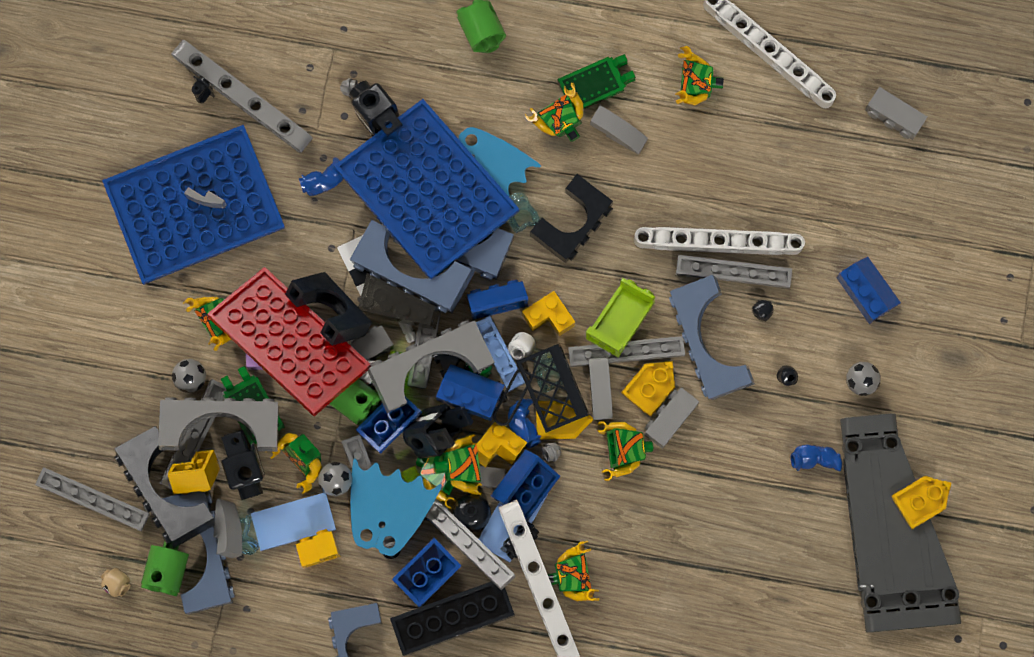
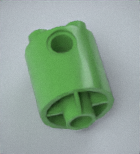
M474 0L472 5L457 10V19L473 52L490 53L499 48L500 43L506 38V33L490 1Z
M357 379L335 398L330 405L356 425H361L368 418L369 412H374L378 408L380 397L374 389L362 380Z
M165 541L163 547L151 545L141 581V588L177 597L180 592L189 554L178 551L179 546L173 548L170 543L166 544Z

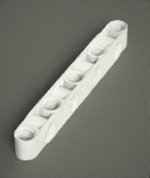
M704 0V9L805 96L812 99L822 108L832 106L836 98L835 90L737 6L728 0H716L717 4L715 5L710 4L708 0ZM743 23L745 28H738L736 24ZM765 47H771L774 51L771 53L767 52ZM793 71H800L802 76H795ZM822 95H829L831 100H824Z
M642 227L635 232L634 243L639 248L672 251L796 255L802 251L805 245L804 238L799 234L762 231ZM645 234L648 240L642 242L638 239V236ZM683 236L686 242L679 243L676 237ZM717 237L722 238L724 244L717 245L714 239ZM759 239L762 245L757 247L752 243V240ZM797 241L800 247L793 248L790 242Z
M515 500L498 507L557 657H580L518 501ZM516 525L523 527V532L520 535H515L513 532ZM535 561L537 563V569L533 572H530L528 570L529 563ZM546 598H551L552 605L549 608L543 607V601ZM560 635H566L567 639L564 644H558L557 642Z

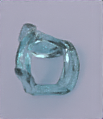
M521 192L512 194L510 199L520 210L529 211L532 217V221L526 222L520 227L514 215L509 219L512 230L514 232H521L527 226H535L540 218L537 211L530 205L526 194Z
M550 352L542 355L541 363L548 366L551 365L553 358ZM538 364L536 376L543 378V372L549 368ZM537 379V384L541 389L544 381ZM545 383L543 392H549L553 390L555 386L551 384L548 387Z
M247 515L245 519H240V523L245 524L242 534V553L245 555H253L259 549V543L254 538L248 536L250 523L253 522L250 515Z

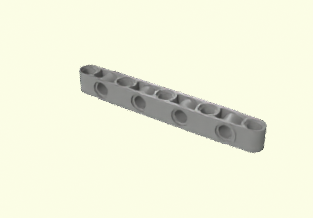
M182 40L171 53L179 63L199 78L203 77L208 80L212 88L297 152L302 153L313 139L304 129L187 41ZM197 60L202 61L200 66H194L193 64ZM226 82L232 83L229 88H223V84ZM260 104L261 107L255 111L252 110L253 105ZM289 126L290 130L288 132H281L283 127Z

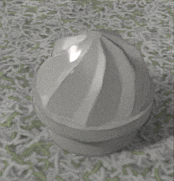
M352 78L342 81L340 85L342 94L351 97L349 93L358 84V81Z
M547 443L542 448L545 460L547 462L557 461L561 455V447L556 443Z

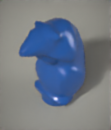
M334 157L333 163L323 173L315 171L307 176L302 175V178H299L303 193L307 192L309 196H316L333 189L342 182L343 178L334 168V165L340 162V160Z
M522 399L514 417L509 423V427L512 432L527 442L526 446L529 449L542 441L540 440L541 435L537 434L535 425L527 418L529 414L528 408L532 405L533 401L532 399ZM519 400L509 408L508 420Z
M801 445L790 456L791 465L797 471L800 468L812 469L817 463L837 471H841L842 468L840 453L837 454L831 447Z

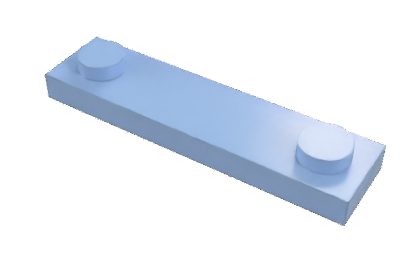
M489 315L476 322L495 362L494 366L507 388L518 367L509 354L500 333ZM520 372L517 374L508 392L525 384Z

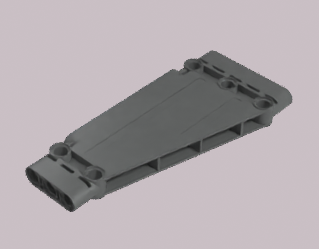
M896 414L840 419L843 440L842 451L845 457L843 459L855 568L858 590L861 592V606L863 608L866 633L961 624L958 601L959 591L931 519L911 529L891 497L916 481L901 440L898 437ZM887 439H891L895 442L894 448H889L887 446ZM848 443H854L857 450L851 452L847 447ZM946 590H950L953 593L952 600L945 598ZM909 593L914 596L913 604L907 603L905 599L906 594ZM868 597L874 598L876 602L873 608L869 607L866 603ZM948 604H955V606L945 607ZM926 606H936V608H928V609H926L925 607H926ZM906 608H916L917 610H906ZM897 609L896 612H886V610ZM873 611H877V612H878V613H874V614H867V612H873Z

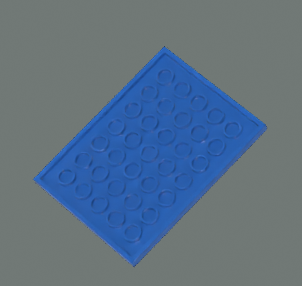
M422 99L398 117L403 126L388 137L382 130L334 165V168L431 280L516 215L520 209L426 101ZM388 124L386 128H391L392 124Z
M244 125L102 180L143 285L285 229ZM188 187L202 196H205L210 191L225 200L227 206L225 208L207 207L191 201L184 193Z

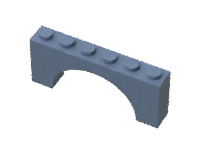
M371 220L350 258V261L354 264L353 267L361 272L364 270L370 272L369 275L377 280H380V278L386 280V284L396 289L397 286L402 288V292L408 296L413 297V295L420 297L419 301L426 305L430 303L436 305V309L444 314L446 312L452 314L474 275L473 271L454 261L448 270L431 280L429 278L420 279L407 276L397 270L389 259L388 240L391 234L383 225Z
M498 228L486 241L474 246L456 262L470 268L473 273L478 272L482 274L481 276L487 280H492V278L497 280L514 240V234ZM391 235V238L394 239L393 242L399 244V243L395 240V238Z
M710 275L670 291L671 297H669L672 307H676L678 312L676 319L679 326H683L684 332L682 336L685 343H689L691 348L688 352L691 360L696 362L697 368H695L698 379H702L704 386L701 388L704 396L714 400L754 385L749 366L732 367L723 365L709 354L703 343L701 335L703 314L707 306L715 298L722 295L717 278L714 275Z
M197 491L162 498L170 504L181 507H191L205 503L215 522V511H211L210 503H213L210 492ZM214 526L200 533L207 551V563L204 574L194 588L180 594L184 612L187 615L233 603L232 598L235 597L233 586H229L228 579L231 578L229 568L224 566L223 560L226 557L217 554L218 538L213 537Z

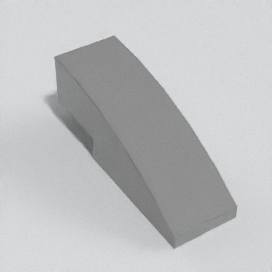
M599 106L590 121V125L605 133L606 137L638 155L648 140L635 127L602 106Z
M608 357L590 358L589 373L593 420L613 419Z
M217 499L213 537L218 538L217 554L229 558L242 556L240 518L234 503Z

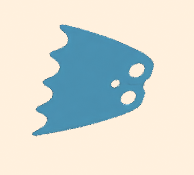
M469 127L459 135L461 143L475 156V159L509 197L508 187L510 183H526V168L541 167L537 161L524 152L483 130ZM470 134L477 137V143L473 146L467 145L465 141L466 137Z
M354 459L350 507L352 534L356 545L365 549L377 548L381 554L388 556L397 554L424 520L442 485L439 484L434 489L427 490L424 488L421 476L407 483L403 481L399 469L390 476H384L380 471L378 463H374L371 468L364 471L359 467L357 459ZM383 521L385 523V527L380 528L379 522ZM364 529L371 530L373 535L370 541H363L360 534ZM387 536H392L395 539V545L390 549L386 548L383 544V540Z

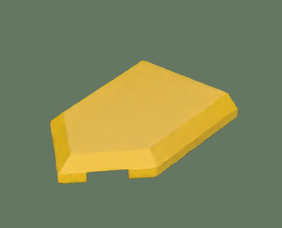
M673 361L645 363L621 393L651 417L675 389Z
M538 401L540 407L547 409L550 401ZM553 401L549 411L560 415L564 404ZM566 406L562 416L570 419L575 417L576 414L573 408ZM536 410L537 434L541 435L540 440L576 439L593 421V417L588 415L546 433ZM548 413L545 419L548 427L556 425L557 416Z
M923 476L891 497L909 527L914 529L946 509L951 482Z

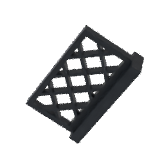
M560 343L516 361L546 433L590 415ZM550 352L553 358L550 366L540 362L542 355ZM529 360L536 363L532 374L524 370L523 362ZM538 364L549 368L545 379L534 375ZM551 370L559 373L560 379L558 384L547 380ZM533 377L544 381L540 392L531 387ZM546 382L556 386L552 397L542 393ZM558 388L566 390L568 395L565 402L554 398ZM541 395L551 399L547 409L539 406L538 401ZM553 400L564 404L560 415L549 411ZM566 406L574 409L575 417L569 419L562 416ZM548 413L558 417L556 425L548 427L545 420Z

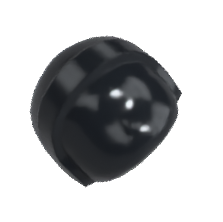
M760 300L752 307L753 315L765 322L770 319L774 312L772 303L766 300Z
M784 365L777 372L778 381L785 386L795 385L798 381V373L792 366Z

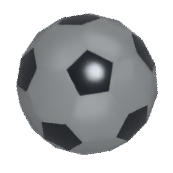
M184 359L173 368L172 381L178 390L185 393H194L205 384L206 371L197 360Z
M858 362L847 372L846 383L849 389L859 396L873 394L880 386L881 375L879 370L869 362Z
M331 462L320 470L318 484L324 493L335 497L340 496L351 488L352 473L345 464Z

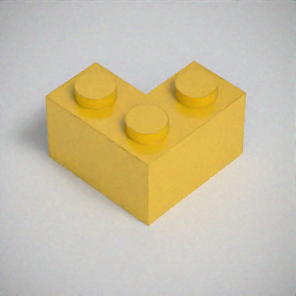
M555 291L522 311V316L532 331L548 321L558 336L575 327L574 319Z
M494 422L477 443L479 463L486 468L497 454L513 465L523 452L527 442L507 427Z
M215 451L195 452L191 462L172 464L167 475L173 494H188L190 492H206L211 490L220 471Z
M327 529L316 532L317 535L313 536V539L310 537L302 538L299 540L300 543L295 544L303 568L341 557L335 534Z

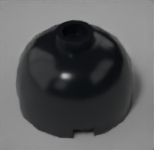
M467 493L455 502L453 515L470 532H477L484 529L491 517V507L483 496Z

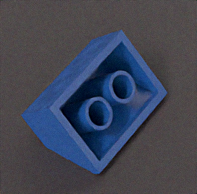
M869 257L855 262L837 276V280L869 324L901 304Z
M512 280L504 286L496 284L489 286L487 290L475 289L470 291V294H467L472 320L528 307V296L523 281Z
M451 364L441 382L436 400L447 403L455 408L464 406L468 413L491 421L505 385Z
M406 396L407 403L389 413L386 412L382 403L356 429L362 438L380 454L422 413Z
M525 449L491 494V497L502 506L517 500L527 522L560 478V475L539 456Z
M433 538L392 580L420 607L461 565Z

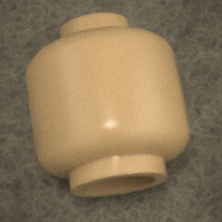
M118 568L108 569L101 576L102 589L112 597H122L130 589V578Z

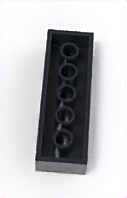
M491 581L392 617L390 621L402 655L405 657L515 617L505 587L500 590Z

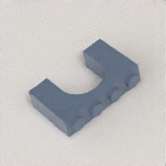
M378 603L331 612V617L328 618L330 629H334L335 634L332 637L334 649L337 648L339 655L335 657H349L347 642L355 630L382 623Z

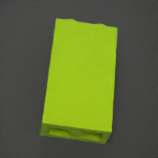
M622 278L620 286L592 327L589 326L587 329L586 339L619 358L655 304V296L650 290H643L638 287L634 281Z

